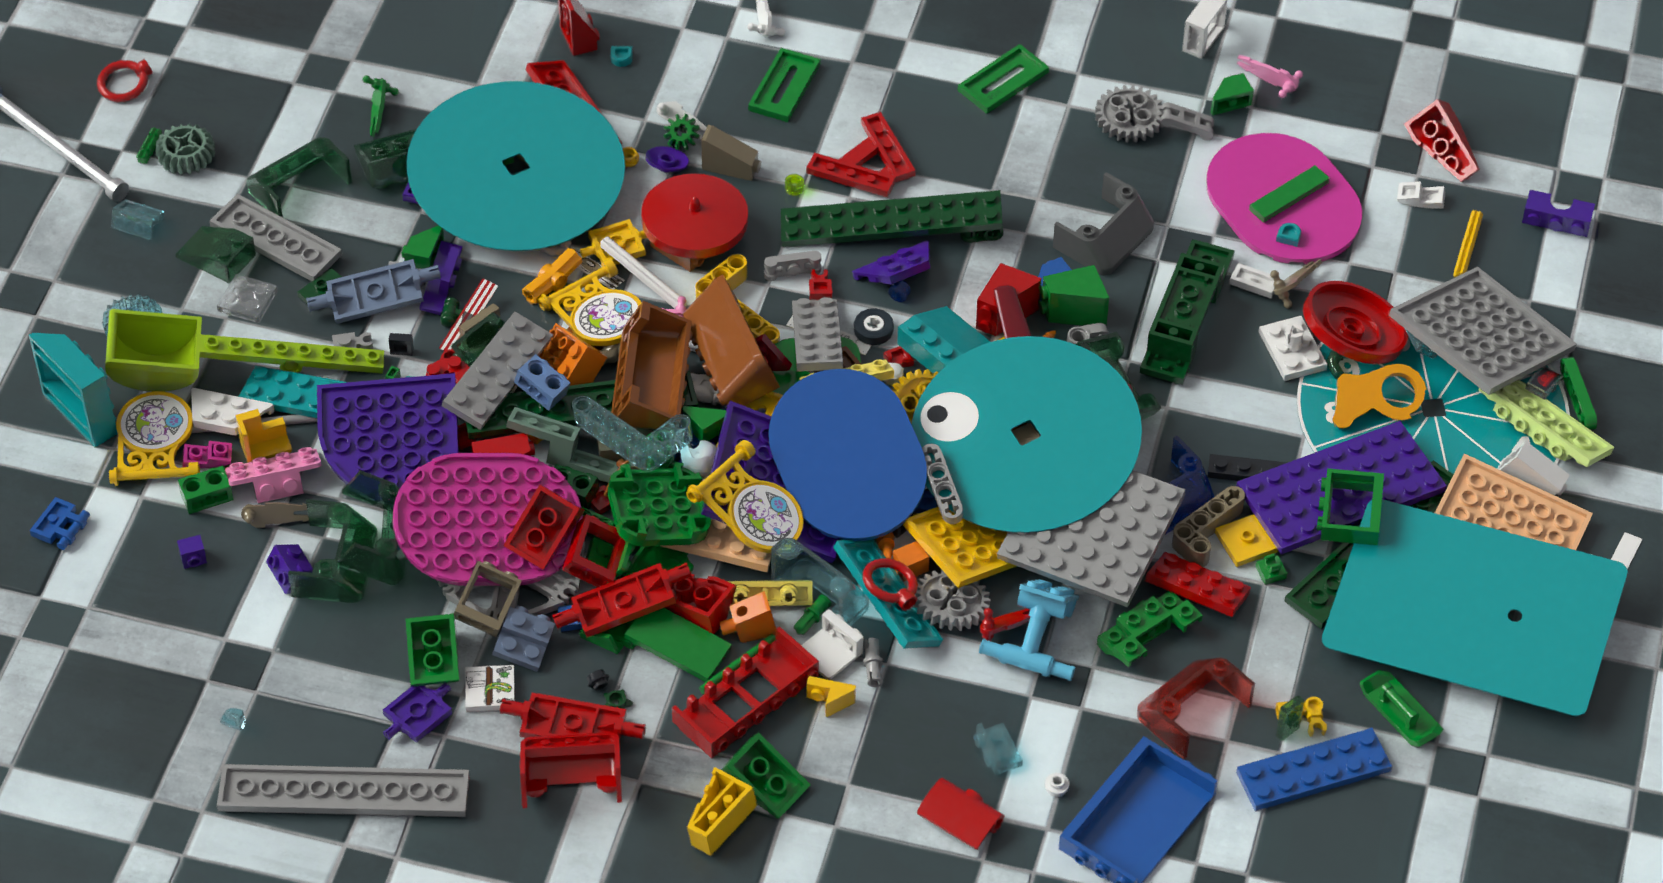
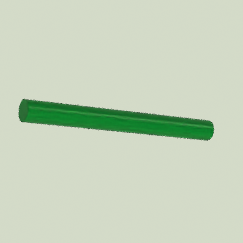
M770 634L764 640L771 644L776 640L774 634ZM759 643L746 652L751 658L758 654ZM740 656L727 667H730L733 671H736L738 668H740V659L742 656ZM724 669L708 681H712L715 685L723 681L722 673ZM708 681L699 687L703 695L705 694V685Z

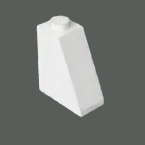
M1527 441L1506 456L1497 468L1552 495L1557 494L1558 496L1567 488L1565 483L1570 476Z

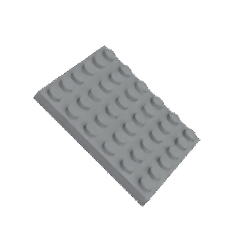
M1475 267L1392 308L1389 314L1399 325L1403 326L1414 337L1423 342L1488 395L1573 352L1577 343L1479 267Z
M1132 471L1125 484L1105 505L1081 520L1056 529L1040 532H1008L997 552V559L1128 607L1186 495L1185 489Z

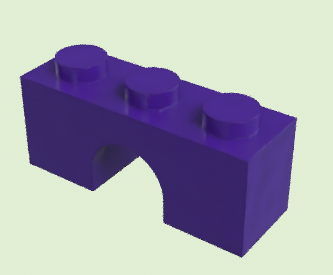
M1530 189L1522 223L1583 237L1588 236L1595 207L1594 203L1573 199V203L1568 209H1557L1550 202L1552 194Z

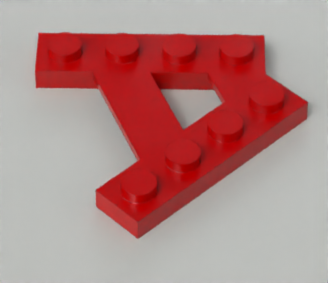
M881 112L861 118V125L868 137L840 159L814 152L806 167L807 174L887 198L896 182L915 177L916 175L915 168ZM877 153L885 164V167L879 172L861 166Z

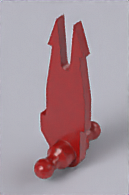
M986 608L983 612L985 619H983L980 625L982 637L992 642L995 633L1010 630L1029 622L1031 617L1029 616L1030 609L1025 608L993 618L992 609Z

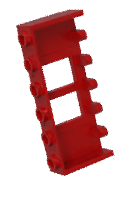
M779 626L776 628V640L773 643L769 644L762 640L758 645L757 655L751 658L746 653L741 657L740 668L736 671H733L730 667L725 668L722 673L723 681L717 685L712 681H708L705 685V694L698 699L693 694L690 695L686 700L687 708L683 711L676 705L672 707V722L712 759L720 752H723L735 740L741 738L754 724L757 725L762 722L765 716L772 710L779 709L785 700L797 695L806 686L809 676L818 677L819 660ZM756 671L778 689L761 703L739 685ZM731 690L753 708L737 722H734L714 704Z

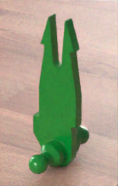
M366 75L362 78V81L374 88L371 100L370 136L374 137L375 132H379L382 122L381 118L386 93L389 92L396 96L399 94V90L391 87L383 78L372 79Z

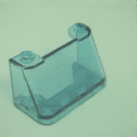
M783 538L771 548L772 581L812 580L814 588L836 603L832 608V612L842 616L850 626L869 609V598L854 582L797 540Z

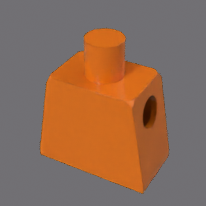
M765 591L732 604L730 611L733 618L719 622L723 636L737 632L740 642L743 643L763 639L770 634L776 636V625Z

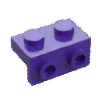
M299 544L274 545L266 563L285 594H290L294 585L315 584L318 576Z

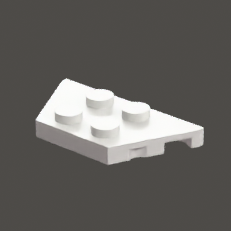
M197 388L191 389L193 426L196 428L236 436L239 432L235 415L255 409L259 410L260 416L264 413L270 415L274 412V405L272 403Z

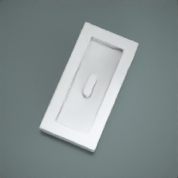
M1240 263L1237 264L1230 277L1229 284L1268 298H1272L1273 290L1275 289L1273 286L1274 280L1269 273Z

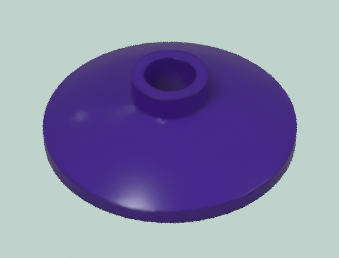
M666 146L653 147L646 152L645 156L648 164L666 173L682 171L687 168L689 163L688 157L682 151Z

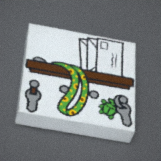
M514 665L465 667L466 712L500 710L502 699L515 701Z

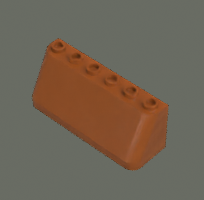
M724 275L715 278L687 308L683 315L684 318L692 321L691 331H693L691 342L694 346L698 345L695 351L701 361L705 360L702 366L708 376L712 375L709 381L715 391L719 390L720 393L716 394L722 407L728 405L730 401L745 406L780 386L764 358L746 321L744 312Z
M641 302L625 324L621 336L610 417L611 424L624 428L672 431L675 427L678 428L683 419L681 409L685 402L683 392L687 385L685 375L689 368L687 358L691 351L689 342L693 335L691 320L648 302Z

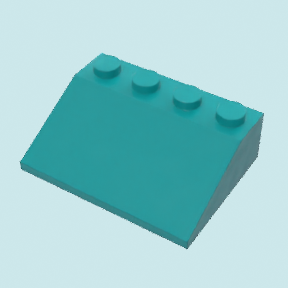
M947 306L913 315L898 326L897 344L932 373L936 371L939 373L947 364L960 355L990 342Z

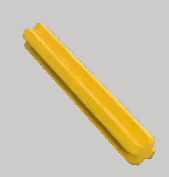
M1473 210L1471 212L1454 269V277L1467 272L1483 217L1481 211Z

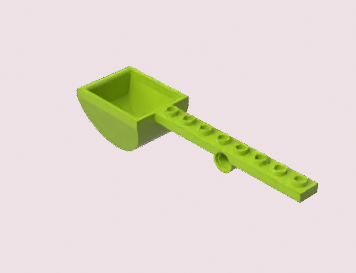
M111 309L109 311L105 360L106 374L118 384L136 390L165 392L185 388L194 383L198 378L200 358L280 365V370L295 373L301 372L303 367L383 374L384 350L201 334L202 317Z

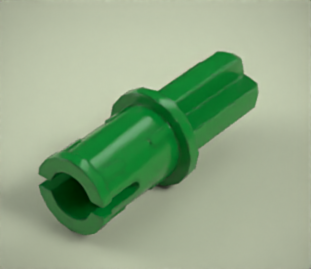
M819 595L818 599L810 607H806L803 616L793 627L797 634L805 635L814 623H818L821 620L820 616L832 604L827 596Z

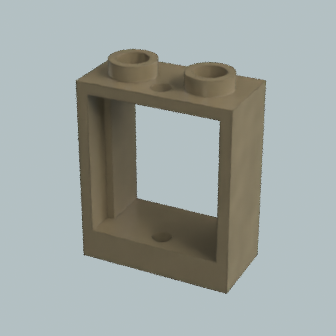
M478 561L454 611V618L497 637L522 580L518 579V576L512 572L505 571L504 573L496 569V566L492 563ZM478 576L511 590L498 619L465 606Z

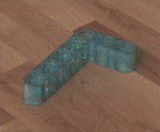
M587 396L577 397L572 402L575 423L580 428L643 471L649 472L657 469L693 439L691 421L686 415L679 414L672 417L646 437Z

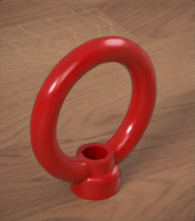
M145 59L138 63L130 60L116 61L106 66L100 72L97 78V88L100 94L110 101H130L138 97L145 90L148 84V76L152 75L153 72ZM131 69L138 76L139 83L133 90L117 94L107 89L106 79L116 70Z
M881 558L871 561L864 568L862 576L864 585L876 598L889 603H898L903 611L912 608L916 604L918 599L915 594L918 589V581L908 566L894 559ZM879 568L894 569L905 576L909 585L908 589L903 588L897 594L886 592L873 582L872 574Z

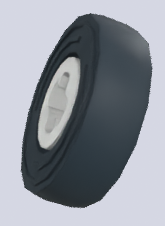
M871 308L861 311L856 316L854 333L858 340L864 344L880 345L892 337L894 331L893 318L886 311Z

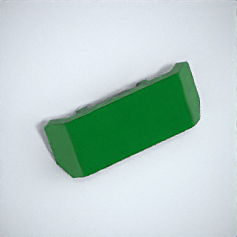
M1378 670L1360 681L1359 684L1364 696L1410 745L1420 747L1439 736L1444 730L1390 672Z

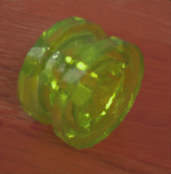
M790 174L785 178L786 193L796 196L804 191V179L801 175Z

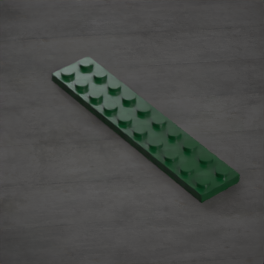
M1000 190L781 208L782 247L1003 229Z
M687 371L685 375L687 385L683 392V398H685L683 406L698 407L691 373ZM615 380L571 385L568 388L567 394L549 411L525 391L509 393L481 430L465 421L468 438L476 439L522 433L506 427L514 407L573 426L610 422Z
M1433 460L1431 462L1432 466L1448 487L1454 474ZM1444 493L1412 504L1410 507L1435 513ZM1343 542L1285 596V603L1321 629L1327 623L1354 543Z

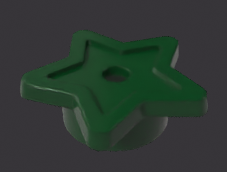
M623 689L604 693L606 699L605 706L625 709L633 705V701L626 698Z

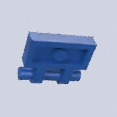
M55 497L30 529V534L32 537L52 544L55 538H59L60 541L57 543V547L65 550L68 545L74 542L78 531L83 530L87 525L90 513L82 510L77 515L75 514L77 510L74 504ZM67 523H71L72 525L68 530L63 529Z

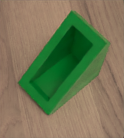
M683 406V424L699 441H710L721 433L726 410Z

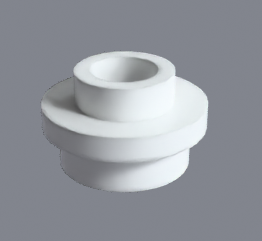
M1061 773L1050 774L1045 779V789L1051 796L1060 797L1068 791L1069 780Z

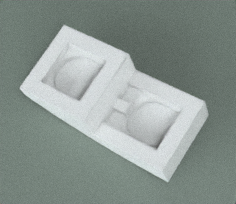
M1421 182L1399 183L1397 201L1415 207L1444 208L1445 188L1444 186L1422 188Z

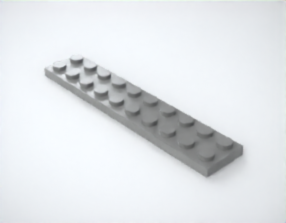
M223 764L217 809L218 811L466 817L470 773L469 770Z

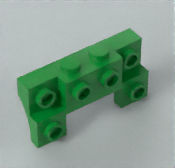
M1168 591L1157 599L1152 596L1146 601L1142 600L1132 610L1120 614L1116 619L1115 626L1097 636V646L1105 654L1115 656L1127 667H1130L1131 663L1139 657L1147 656V649L1143 645L1170 629L1171 622L1185 632L1192 623L1202 621L1203 615L1188 600L1183 602L1175 593Z

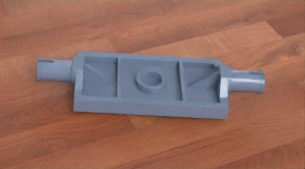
M414 259L326 281L328 288L326 294L306 298L310 312L326 307L332 308L335 322L338 324L424 302L420 286L424 282L441 279L438 265L418 270Z

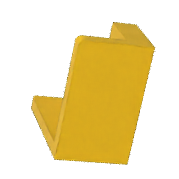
M258 409L235 415L240 444L247 463L259 457L268 459L275 457L278 453L292 452L283 417L262 423Z

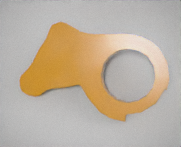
M1404 364L1386 365L1363 375L1342 374L1336 383L1337 392L1335 397V413L1332 418L1333 424L1340 429H1346L1352 424L1354 419L1371 409H1376L1392 419H1411L1410 414L1414 413L1424 401L1425 382L1416 370ZM1393 376L1403 377L1408 380L1415 392L1413 403L1402 408L1390 405L1383 397L1381 390L1384 380Z

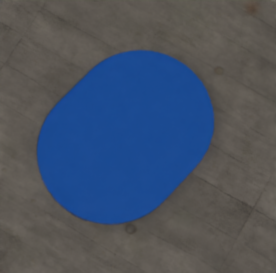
M830 369L801 379L781 397L770 420V450L786 490L796 499L801 508L803 520L826 536L852 541L876 539L902 526L922 501L927 481V466L922 447L897 395L885 383L867 373L851 369Z

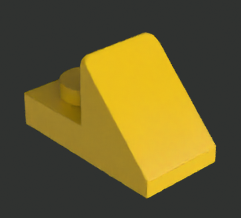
M812 676L808 677L806 684L807 698L815 701H826L825 717H829L855 703L856 685Z

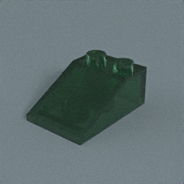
M202 226L175 256L230 284L256 256L253 237L237 229Z

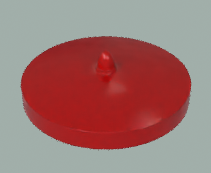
M683 174L666 179L649 191L642 204V227L647 238L662 251L678 257L699 259L722 254L733 248L742 239L748 226V206L741 192L729 182L711 175Z
M1344 281L1323 282L1312 288L1304 302L1303 314L1310 330L1330 349L1349 359L1368 364L1388 363L1399 357L1408 341V330L1389 316L1391 309L1394 307L1375 292L1360 285Z

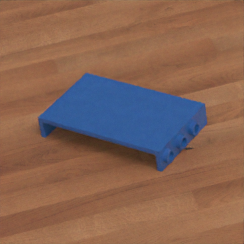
M1143 736L1062 832L1059 838V850L1072 857L1078 864L1085 865L1093 870L1097 876L1106 878L1112 883H1143L1216 795L1218 780L1214 779L1211 774L1204 773L1194 767L1191 762L1174 755L1169 749L1163 748Z

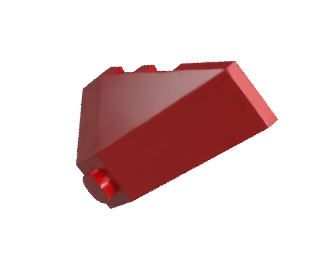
M1436 99L1404 123L1412 140L1427 151L1432 158L1440 162L1445 169L1461 182H1464L1480 170L1462 126L1448 102Z
M691 574L692 577L673 583L671 590L677 603L664 608L715 634L720 628L719 622L727 620L736 585L714 576H708L707 579L695 578L694 574Z

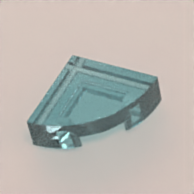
M238 708L227 709L222 715L220 723L242 730L246 725L243 710Z

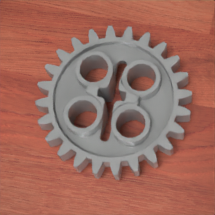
M1123 85L1121 90L1115 86L1114 92L1108 89L1107 95L1102 94L1101 100H1097L1095 121H1098V127H1103V133L1109 132L1110 138L1116 135L1117 141L1122 137L1125 138L1126 142L1130 138L1137 142L1139 137L1145 141L1146 135L1152 138L1153 133H1159V127H1163L1161 125V116L1163 115L1161 112L1162 100H1157V94L1150 95V89L1143 92L1142 86L1138 90L1135 89L1134 85L1130 89Z
M941 570V574L932 571V576L925 574L924 579H919L918 589L915 594L918 600L914 607L918 608L917 614H924L923 620L931 619V625L940 623L939 627L941 629L947 625L951 631L953 626H956L961 631L962 626L971 629V624L978 626L979 620L983 621L985 619L983 612L986 608H989L991 599H989V592H985L986 586H979L980 580L958 588Z

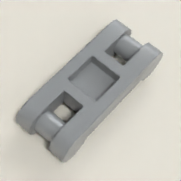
M1169 102L1162 105V126H1174L1198 134L1204 140H1211L1213 138V117Z
M807 251L767 257L764 260V278L767 281H775L777 277L811 274L812 269H815L816 274H820L821 253L819 251Z

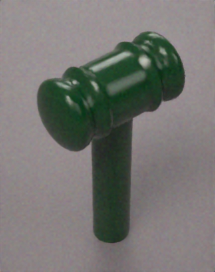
M450 297L444 301L440 323L447 328L454 325L462 312V309H459L460 303L455 298Z

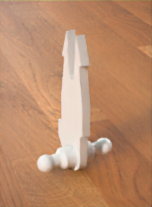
M756 0L759 24H748V30L757 31L763 37L775 34L779 36L785 35L786 31L784 28H776L774 25H771L772 14L769 11L767 0Z
M676 101L662 102L657 106L658 115L667 121L669 118L676 121V114H679L681 119L684 114H688V121L691 118H695L682 109L683 106ZM695 118L696 123L694 125H699L700 130L705 132L707 127ZM682 128V131H681V132H682V133H687V132L685 131V129Z

